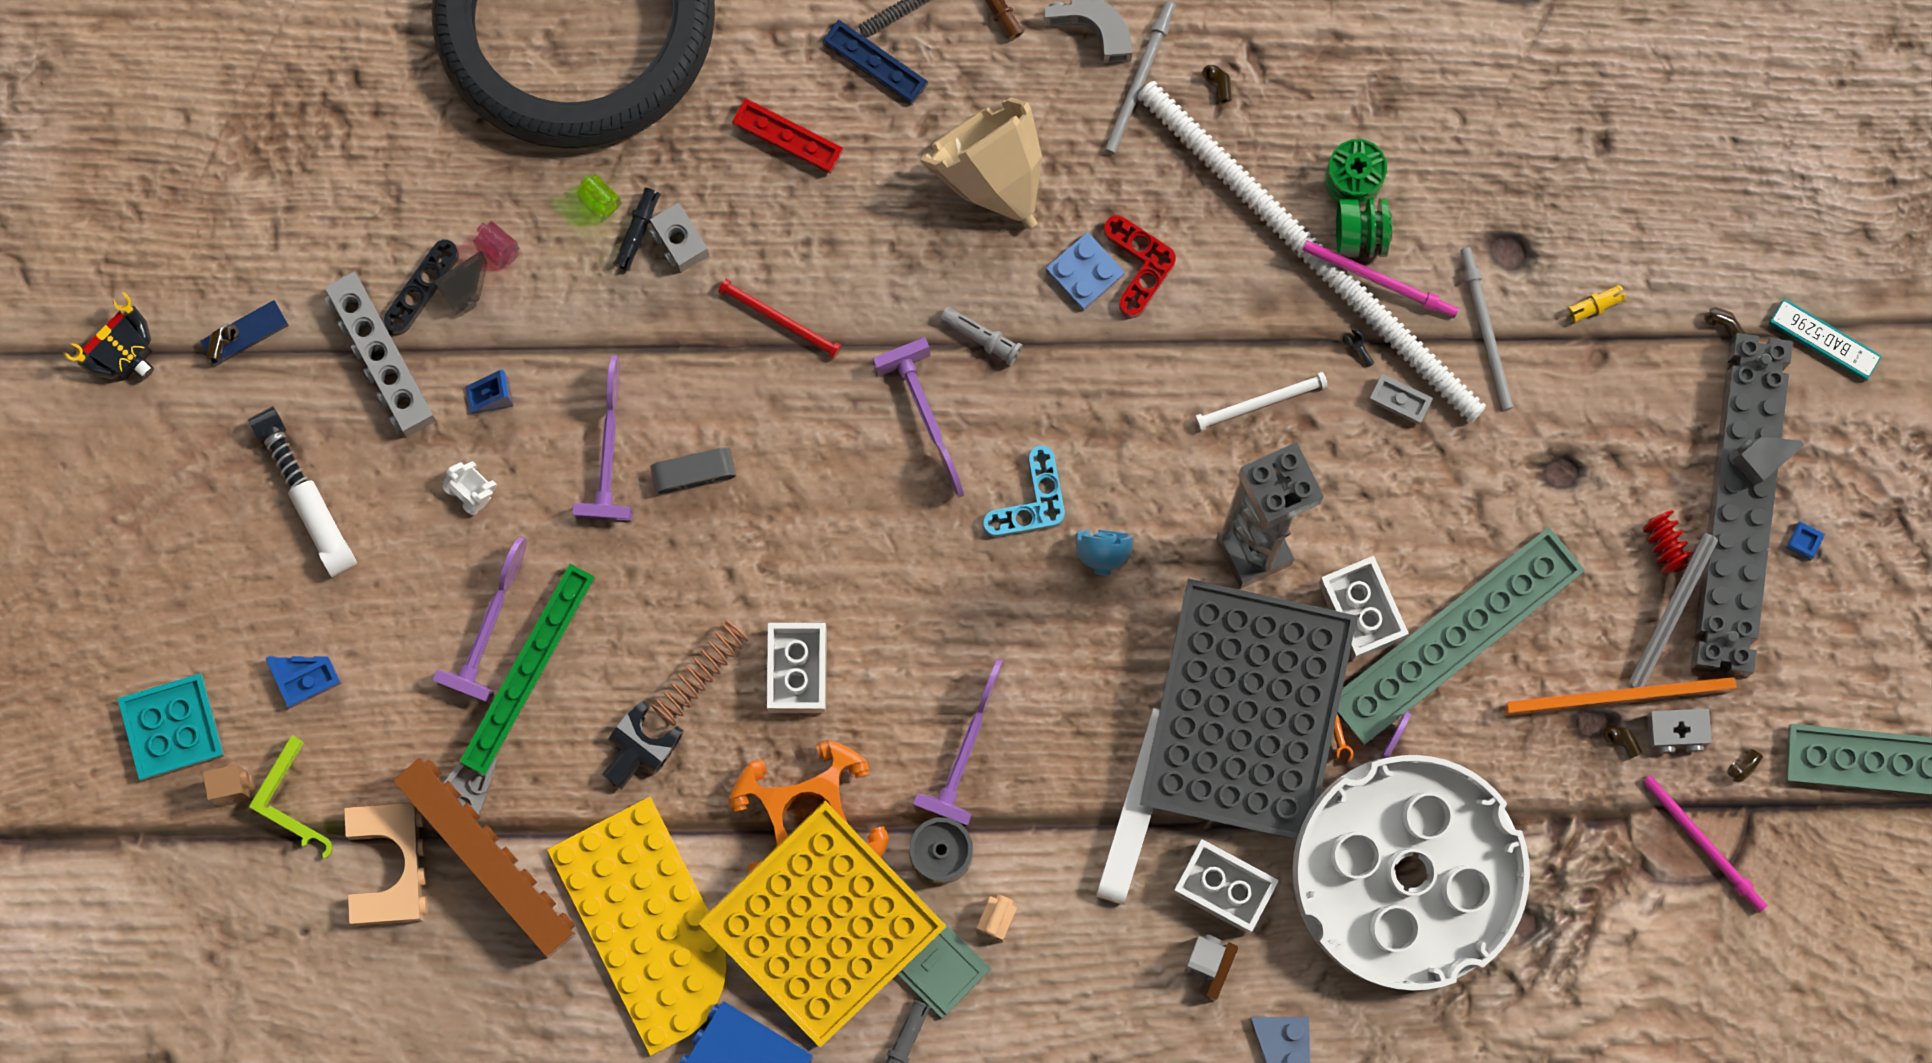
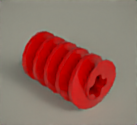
M1673 510L1653 517L1642 528L1644 533H1652L1647 538L1648 543H1657L1652 548L1653 553H1662L1657 558L1658 564H1666L1661 570L1663 574H1673L1686 569L1689 564L1687 559L1693 554L1692 551L1683 552V548L1688 544V541H1678V538L1684 532L1683 530H1673L1679 523L1678 520L1669 521L1668 519L1674 513Z

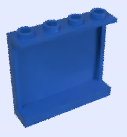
M723 1001L720 1006L718 1004L714 1005L707 1017L710 1023L706 1030L700 1029L692 1041L695 1048L690 1056L685 1054L679 1063H811L814 1056Z

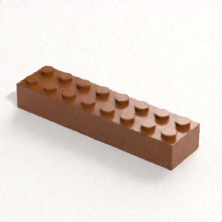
M419 757L398 775L393 782L544 955L550 958L576 935L572 931L576 925L565 913L558 915L553 909L556 902L546 891L543 890L541 893L537 891L534 887L537 883L535 878L527 869L524 868L520 871L515 863L519 860L506 846L501 849L496 844L500 838L487 824L482 828L477 822L480 816L468 803L464 806L458 800L461 794L451 782L447 781L444 784L439 776L443 773L430 759L425 762Z

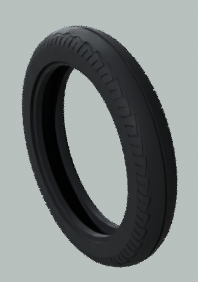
M433 0L432 27L438 56L449 80L463 100L483 119L513 137L541 146L562 149L591 148L618 142L643 131L665 116L684 97L697 78L709 51L715 21V0H673L671 24L665 42L654 61L638 78L620 90L601 98L581 102H558L538 98L523 92L503 79L489 64L479 48L476 35L475 12L477 0Z

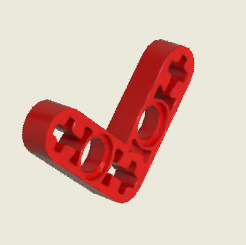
M1114 215L1106 220L1104 226L1105 237L1144 263L1123 293L1119 303L1120 311L1124 316L1136 318L1143 313L1174 268L1176 254L1169 246L1120 215ZM1118 223L1121 224L1122 232H1124L1127 235L1129 234V230L1133 231V233L1128 238V242H1123L1125 240V235H1123L1122 233L1117 232L1115 235L1112 234V227L1110 225L1117 226ZM1135 238H1144L1148 243V247L1143 251L1135 250L1132 246V241ZM1153 245L1156 246L1154 253L1161 257L1164 254L1168 255L1169 264L1164 262L1162 265H1159V258L1154 254H1151L1150 259L1146 257L1151 252ZM1144 275H1150L1155 279L1156 284L1150 289L1143 288L1140 284V278ZM1138 291L1141 294L1137 301L1139 308L1133 307L1131 310H1128L1126 300L1132 301Z

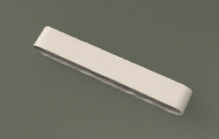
M1153 708L1096 895V897L1121 905L1125 903L1153 808L1139 804L1159 715V709Z

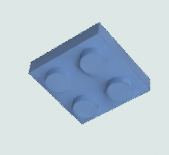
M1088 232L1046 267L1047 273L1083 311L1125 275L1123 269Z

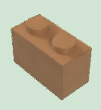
M238 764L203 771L207 799L215 805L221 807L253 800L252 792L256 791L254 777L252 774L249 775L248 771Z

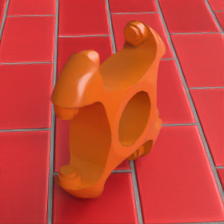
M828 739L816 745L819 758H824L825 761L834 760L833 765L827 771L800 784L768 788L762 787L757 783L758 780L765 779L764 774H767L764 760L750 761L736 779L728 799L730 809L733 813L743 812L747 810L746 806L750 805L749 798H757L763 803L771 818L778 846L789 836L784 827L786 812L794 802L801 798L814 797L826 801L847 822L842 810L840 797L841 776L846 770H849L850 776L855 775L856 779L870 775L868 761L851 748ZM884 826L870 830L871 834L867 836L869 840L867 844L881 858L889 842V836ZM759 861V862H754V863L749 864V865H748V870H747V871H748V874H749L761 861Z

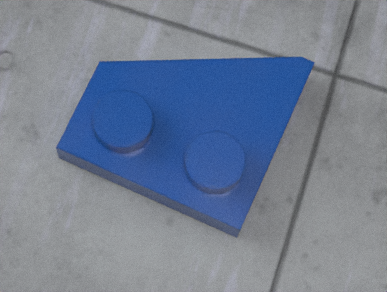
M268 656L265 658L288 708H292L342 684L328 656H314L313 658L303 656Z

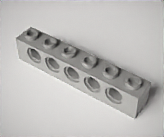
M354 271L326 286L325 289L329 296L325 297V300L332 313L338 311L342 319L337 322L344 335L350 334L355 343L350 346L357 359L363 358L368 367L363 370L371 384L376 382L381 391L376 394L384 408L389 406L394 415L389 418L396 431L402 430L406 437L436 422L433 413L356 272ZM355 302L359 304V308L354 313L346 312V308L350 303ZM365 326L372 327V331L368 336H359L361 328ZM375 351H385V355L381 360H372V355ZM388 375H398V379L394 384L386 385L384 383ZM401 399H411V404L406 409H399L397 407Z

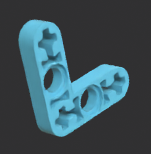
M1037 446L1031 450L1029 455V466L1036 503L988 512L984 518V530L989 536L1003 537L1054 528L1063 522L1065 515L1055 457L1049 447ZM1038 453H1043L1044 457H1049L1045 463L1046 472L1052 470L1053 473H1043L1036 476L1035 472L1041 473L1040 463L1033 460L1038 457ZM1044 479H1049L1054 483L1055 489L1052 493L1044 494L1039 490V483ZM1057 497L1058 501L1053 500L1052 504L1054 511H1059L1060 514L1056 515V520L1051 521L1049 516H1044L1048 512L1047 501L1041 503V500H1051ZM1019 512H1028L1032 516V522L1027 526L1019 525L1016 521V516ZM1006 514H1012L1011 523L1014 528L1008 529L1009 523L1001 524L998 531L993 526H988L992 522L993 517H998L999 521L1008 520Z

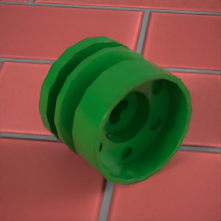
M1350 139L1341 143L1333 151L1325 172V188L1329 196L1336 203L1338 199L1357 198L1360 208L1366 206L1368 198H1373L1374 200L1379 195L1387 174V160L1383 151L1374 143L1365 139ZM1353 166H1357L1358 170H1362L1361 174H1358L1355 169L1352 170Z
M1357 198L1338 199L1336 210L1337 253L1346 258L1358 257L1360 246L1365 245L1367 256L1373 257L1375 245H1377L1379 257H1387L1392 240V215L1389 210L1388 199L1379 198L1377 211H1375L1373 198H1368L1365 211L1360 210Z

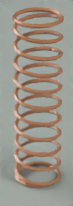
M725 621V624H722V626L736 640L739 646L718 632H715V635L732 654L724 651L710 640L708 641V644L719 654L724 662L713 657L705 650L700 649L717 671L693 657V660L707 674L710 680L691 667L686 666V669L703 688L694 684L683 675L678 674V677L695 696L686 692L675 683H671V686L687 704L664 691L665 696L675 705L679 712L662 701L656 700L659 706L668 714L667 716L658 707L652 705V708L671 725L675 726L676 720L668 710L676 715L684 716L682 709L676 702L691 708V704L684 694L693 699H698L697 693L690 684L701 691H706L705 685L697 676L707 682H713L712 676L705 668L715 674H720V669L714 661L724 666L728 665L721 652L727 656L735 657L734 651L727 643L735 648L742 649V644L736 636L748 641L746 635L729 621Z

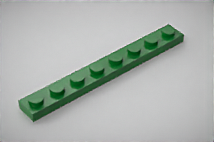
M569 564L460 759L459 764L484 777L486 776L591 587L595 576Z

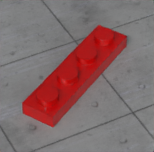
M747 98L744 99L732 120L734 126L829 174L832 173L844 151L843 147Z

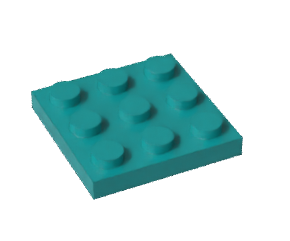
M201 673L117 698L140 781L225 756L204 677Z

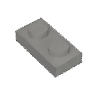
M1382 374L1369 401L1420 425L1433 398Z

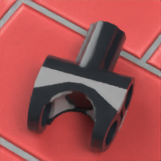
M645 700L640 702L621 720L608 739L620 751L602 775L621 790L640 766L654 776L670 758L684 732L683 729L676 726L669 734L667 733L661 738L653 739L647 737L643 733L642 726L645 720L644 716L649 711L651 705Z

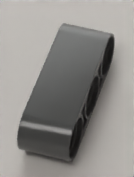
M726 447L660 461L650 466L657 495L705 486L736 477L731 450Z

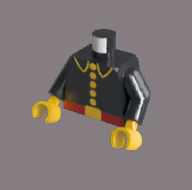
M121 292L126 298V303L118 305L113 299V304L118 310L124 311V313L122 314L119 311L83 349L77 344L70 343L71 346L76 348L75 356L70 357L65 352H63V355L66 359L77 360L79 366L95 377L115 379L119 376L125 380L134 372L142 380H145L154 371V367L145 360L152 352L148 346L151 342L148 323L137 308L131 306L129 296Z

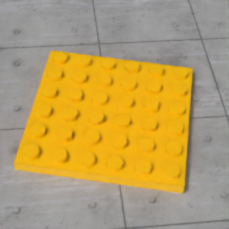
M826 801L810 814L699 921L700 926L820 1048L947 927Z

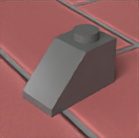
M1760 437L1753 442L1749 438L1736 449L1739 454L1732 460L1755 486L1769 477L1800 450L1804 444L1800 440Z

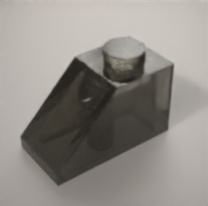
M482 251L434 281L456 315L461 312L465 314L471 311L476 306V302L480 300L488 263Z

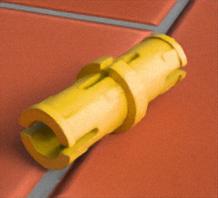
M1616 285L1603 293H1593L1589 295V299L1569 306L1567 308L1569 315L1580 311V313L1573 315L1571 320L1574 323H1578V321L1593 314H1603L1605 309L1625 302V293L1613 297L1623 291L1622 287Z

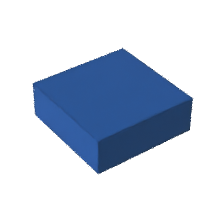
M1799 521L1786 548L1812 560L1825 533Z

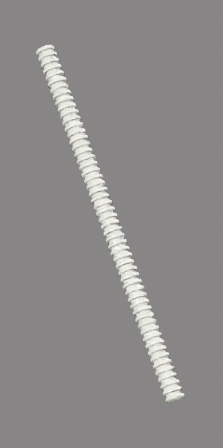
M1155 81L1148 83L1138 94V100L1144 101V106L1150 107V112L1156 113V118L1162 119V124L1168 125L1170 131L1174 130V135L1176 137L1180 136V141L1182 143L1186 142V147L1188 149L1192 148L1193 154H1198L1199 160H1204L1205 166L1212 168V173H1217L1219 179L1223 178V183L1225 185L1229 184V189L1231 191L1235 190L1236 196H1241L1242 202H1247L1249 204L1248 208L1254 209V214L1261 216V221H1266L1268 227L1272 226L1274 228L1273 232H1278L1280 234L1279 238L1285 239V244L1287 246L1291 245V250L1293 252L1297 251V256L1299 258L1303 257V262L1305 264L1309 263L1311 270L1315 269L1318 276L1322 275V280L1324 282L1328 281V286L1330 288L1334 287V292L1336 294L1340 293L1342 295L1341 299H1346L1348 301L1347 305L1353 306V311L1359 312L1361 319L1365 318L1368 325L1372 324V329L1374 331L1378 330V335L1380 337L1384 336V341L1386 343L1390 342L1392 344L1391 348H1396L1398 350L1397 354H1402L1404 356L1403 360L1409 361L1411 368H1417L1416 372L1418 374L1421 372L1423 374L1422 378L1424 380L1428 379V384L1430 386L1434 385L1436 387L1434 390L1436 392L1440 391L1442 393L1441 397H1446L1448 399L1447 403H1452L1454 405L1453 409L1461 412V417H1467L1466 421L1468 423L1473 422L1485 410L1486 404H1481L1479 397L1474 398L1472 396L1473 392H1468L1466 390L1467 386L1465 384L1461 385V380L1459 378L1455 379V374L1453 372L1449 373L1447 371L1448 367H1443L1441 365L1442 361L1435 359V354L1428 353L1429 349H1424L1422 347L1423 343L1421 341L1417 342V337L1415 335L1411 336V331L1409 329L1405 330L1403 328L1404 324H1399L1397 322L1398 318H1393L1391 316L1392 312L1385 310L1386 306H1380L1378 304L1379 300H1374L1372 298L1373 294L1371 292L1367 293V288L1365 286L1361 287V282L1359 280L1355 281L1353 274L1349 275L1347 270L1303 251L1302 247L1306 240L1317 244V239L1311 238V233L1305 232V227L1303 225L1299 226V221L1297 219L1293 220L1290 213L1286 214V209L1284 207L1280 208V203L1278 201L1274 202V197L1272 195L1268 196V191L1266 189L1262 190V185L1260 183L1256 184L1255 178L1249 177V172H1243V167L1241 165L1237 166V161L1235 159L1231 160V155L1229 153L1225 154V149L1223 147L1219 148V143L1217 141L1213 142L1212 136H1207L1205 129L1201 130L1198 123L1194 124V119L1192 117L1188 118V113L1186 111L1182 112V107L1180 105L1176 106V101L1174 99L1170 100V95L1168 93L1164 94L1162 87L1158 88Z

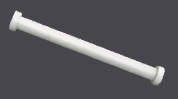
M1320 372L1317 373V377L1204 416L1198 414L1195 416L1199 430L1204 431L1207 426L1319 387L1321 389L1328 388L1327 380L1324 373Z

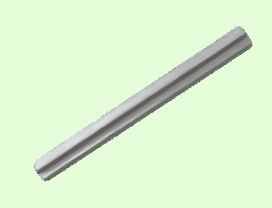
M1708 533L1702 536L1629 681L1630 686L1634 688L1645 686L1718 542L1716 537Z

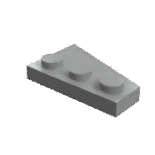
M495 758L485 777L458 763L444 781V784L447 781L451 782L461 794L458 798L463 806L466 803L470 804L480 815L498 759Z

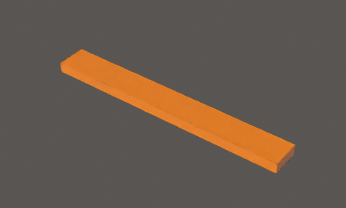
M1730 677L1508 701L1505 704L1504 715L1507 717L1729 693L1735 690L1737 686L1736 679Z

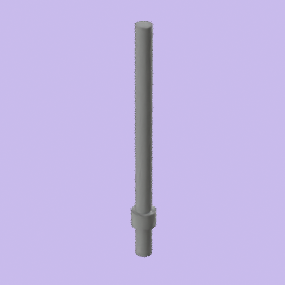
M1171 1L1165 2L1159 19L1155 20L1151 29L1153 34L1105 148V151L1110 154L1116 153L1162 38L1167 36L1170 29L1169 21L1176 7V4Z
M1471 247L1460 250L1465 268L1463 272L1466 284L1470 286L1502 410H1510L1513 408L1480 284V280H1482L1480 269L1476 268Z

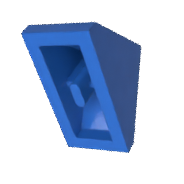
M498 370L465 386L469 412L471 414L513 406L510 383L504 370Z

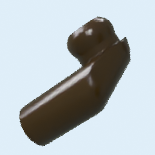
M1216 65L1205 66L1202 70V75L1206 81L1217 88L1218 102L1226 103L1232 101L1229 74Z
M1612 725L1604 731L1605 741L1623 746L1630 759L1643 753L1630 729Z
M1751 749L1741 765L1739 763H1732L1729 766L1727 774L1733 777V781L1742 782L1755 771L1763 756Z

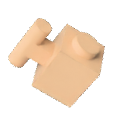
M999 894L997 898L990 896L976 931L1003 942L1017 911V907L1012 906L1014 901Z

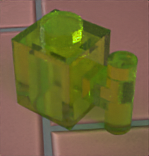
M597 174L592 178L589 175L585 176L578 186L576 194L579 201L601 223L622 205L620 196Z

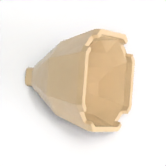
M1011 97L1002 102L1003 109L993 113L989 107L985 108L948 132L932 145L935 152L932 157L927 153L920 160L928 170L962 199L1013 220L1021 221L1025 228L1031 229L1038 224L1032 214L1036 206L1042 154L1031 107L1028 102Z

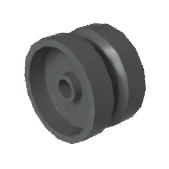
M933 818L925 821L915 830L910 841V859L914 870L922 879L933 884L947 885L959 880L971 865L973 843L969 832L959 822L950 818ZM939 845L942 848L946 847V854L938 855L936 847Z

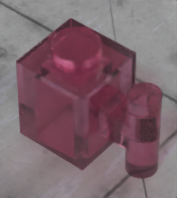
M490 221L488 225L485 223L479 225L476 230L479 235L473 240L476 249L500 269L506 264H512L519 255L518 250L520 248L517 241L493 221Z

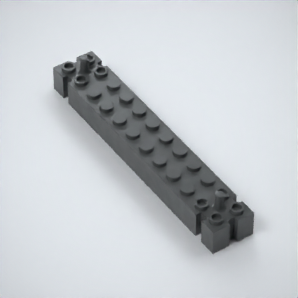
M1736 333L1730 340L1727 363H1734V365L1726 373L1707 528V533L1716 537L1718 542L1702 572L1695 636L1702 638L1701 642L1693 647L1692 670L1713 673L1720 667H1725V675L1748 678L1755 671L1757 650L1750 649V645L1758 640L1778 469L1764 481L1754 486L1732 459L1739 454L1736 449L1749 438L1753 442L1760 437L1782 439L1789 374L1782 373V371L1791 363L1793 341L1770 338L1766 344L1759 343V336Z

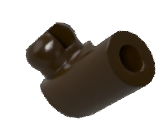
M1713 307L1710 308V312L1704 315L1707 325L1715 326L1717 323L1724 325L1731 338L1736 333H1745L1734 314L1730 311Z
M226 324L213 331L210 336L206 358L220 361L223 347L235 341L239 336L238 327Z

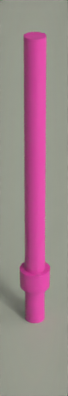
M1308 240L1305 241L1302 250L1421 303L1422 307L1432 312L1436 310L1452 318H1455L1459 308L1439 300L1440 296L1431 292L1426 294Z
M1651 774L1643 780L1642 783L1735 886L1733 889L1740 897L1744 896L1758 913L1763 911L1768 905L1752 889L1754 885L1747 877L1744 879Z

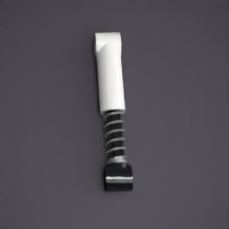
M274 406L249 418V424L261 444L264 443L267 446V450L272 451V459L277 461L276 467L281 468V476L286 478L285 484L290 485L291 488L288 495L317 547L320 558L331 577L357 565L358 563L337 528L314 481H306L308 477H304L302 473L303 468H300L297 464L299 460H295L294 452L289 449L290 443H286V435H284L287 430Z

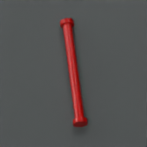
M727 278L720 285L719 294H726L796 334L829 354L828 357L831 359H835L839 353L841 344L837 342L833 344L733 286Z

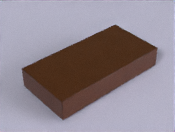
M1230 942L1226 944L1216 976L1211 981L1204 998L1213 1002L1218 999L1238 951L1237 945Z

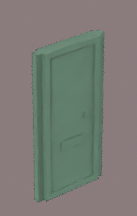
M947 924V927L898 973L942 1019L991 970Z

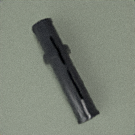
M644 188L637 208L633 209L631 213L633 218L617 257L613 262L614 266L618 267L619 265L620 269L630 271L648 224H651L650 219L653 218V211L661 196L659 192L655 193V190L651 188Z

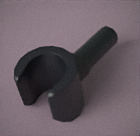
M1351 330L1355 335L1353 342L1348 336L1344 335L1343 343L1356 348L1369 367L1372 366L1374 361L1363 345L1364 335L1359 331Z

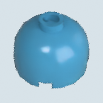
M1081 530L1076 535V552L1080 561L1085 566L1094 569V574L1111 575V570L1120 569L1131 557L1134 536L1128 537L1127 533L1110 530H1099L1098 533L1090 535V530Z

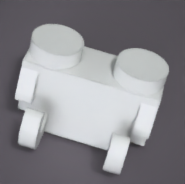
M473 461L465 465L460 462L447 470V476L443 481V489L449 495L457 496L464 502L463 508L467 513L476 515L491 500L490 496L496 489L497 484L493 480L488 482L476 471L477 465Z

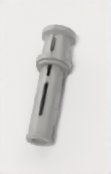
M950 306L945 309L940 318L941 323L950 326L984 346L986 353H994L1006 360V364L1009 366L1013 365L1022 350L1023 345L1021 343H1013L1003 337L1000 331L992 332Z

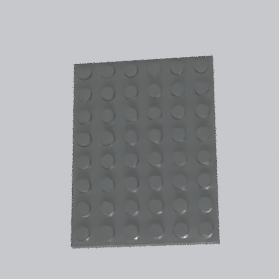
M1188 578L1139 805L1297 839L1309 810L1321 793L1357 615Z

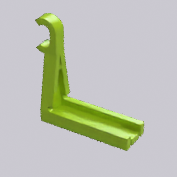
M292 735L249 807L302 837V847L308 846L309 840L313 838L323 842L326 845V851L322 853L323 859H326L333 850V845L328 838L270 805L266 808L304 745L302 740Z

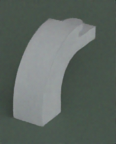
M1070 0V5H1065L1063 2H1055L1044 7L1045 26L1080 24L1093 30L1099 37L1102 45L1104 64L1131 62L1132 45L1129 30L1121 15L1103 0Z

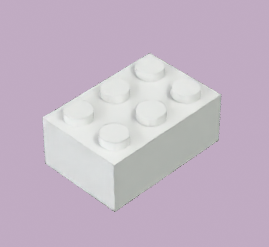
M1374 556L1321 577L1318 584L1329 609L1357 615L1350 650L1352 661L1405 640L1409 633Z
M768 623V713H826V623Z
M1201 839L1173 894L1250 935L1279 880Z

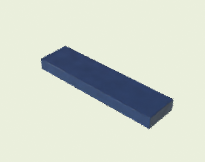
M839 19L822 40L825 46L910 105H913L928 85L926 79Z

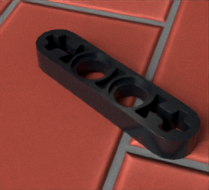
M442 239L432 247L384 316V324L392 334L402 335L410 329L456 264L459 252L452 241ZM450 248L452 256L450 258L445 256L440 264L444 268L441 270L439 266L431 261L434 259L438 263L442 257L439 251ZM427 269H433L437 272L436 280L431 283L422 280V274ZM410 292L421 294V300L417 305L406 303V297ZM400 305H403V307L407 311L412 312L410 315H408V313L405 311V313L402 315L401 319L404 322L402 326L397 324L395 325V327H392L393 322L391 321V318H398L403 312L402 309L399 308Z

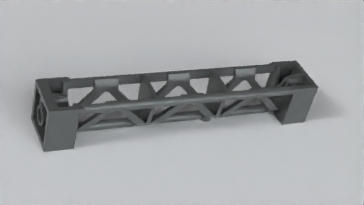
M1297 442L1241 467L1239 471L1237 488L1222 530L1218 531L1216 539L1240 589L1293 564L1294 557L1285 540L1287 536L1291 535L1289 528L1296 515L1320 505L1324 498Z

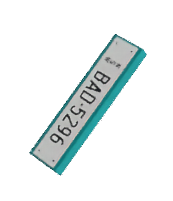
M1785 298L1768 323L1865 381L1869 379L1882 355Z

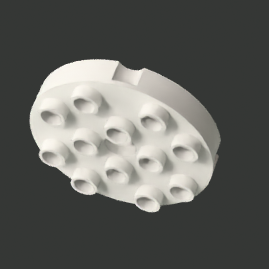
M1402 755L1381 758L1358 766L1339 777L1319 796L1309 810L1301 826L1294 850L1292 869L1295 898L1303 921L1314 940L1334 962L1348 972L1369 982L1395 989L1428 990L1456 983L1457 978L1474 968L1486 966L1498 955L1514 934L1525 909L1529 891L1530 868L1527 845L1522 831L1515 830L1509 815L1505 811L1506 801L1488 782L1474 772L1456 763L1432 756ZM1413 853H1416L1418 858L1424 863L1426 874L1428 875L1421 885L1409 888L1407 892L1403 890L1404 886L1398 882L1394 867L1404 857L1413 856Z

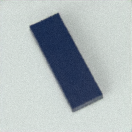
M273 300L231 323L238 327L239 336L235 341L223 347L220 361L211 360V362L216 367L288 327L289 324L276 301ZM210 336L200 341L206 353L208 351Z

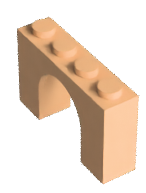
M413 803L345 808V831L348 839H391L401 847L405 857V868L402 877L392 888L377 893L348 895L349 924L365 926L423 921V914H427V897H422V885H426L425 867L421 868L420 856H425L424 839L419 837V828L424 826V817Z

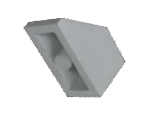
M1208 934L1204 938L1199 936L1184 971L1211 982L1216 976L1226 947L1220 945L1222 941Z

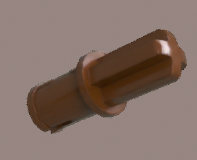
M985 0L994 14L993 20L999 22L1009 41L1017 39L1024 33V30L1020 27L1012 13L1013 8L1008 7L1004 0Z

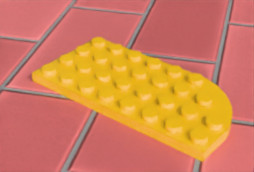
M648 797L547 849L650 1056H653L690 1037L707 1022L710 1011L715 1004L719 1003L723 993L727 974L726 951L699 924V921L709 911L652 798Z

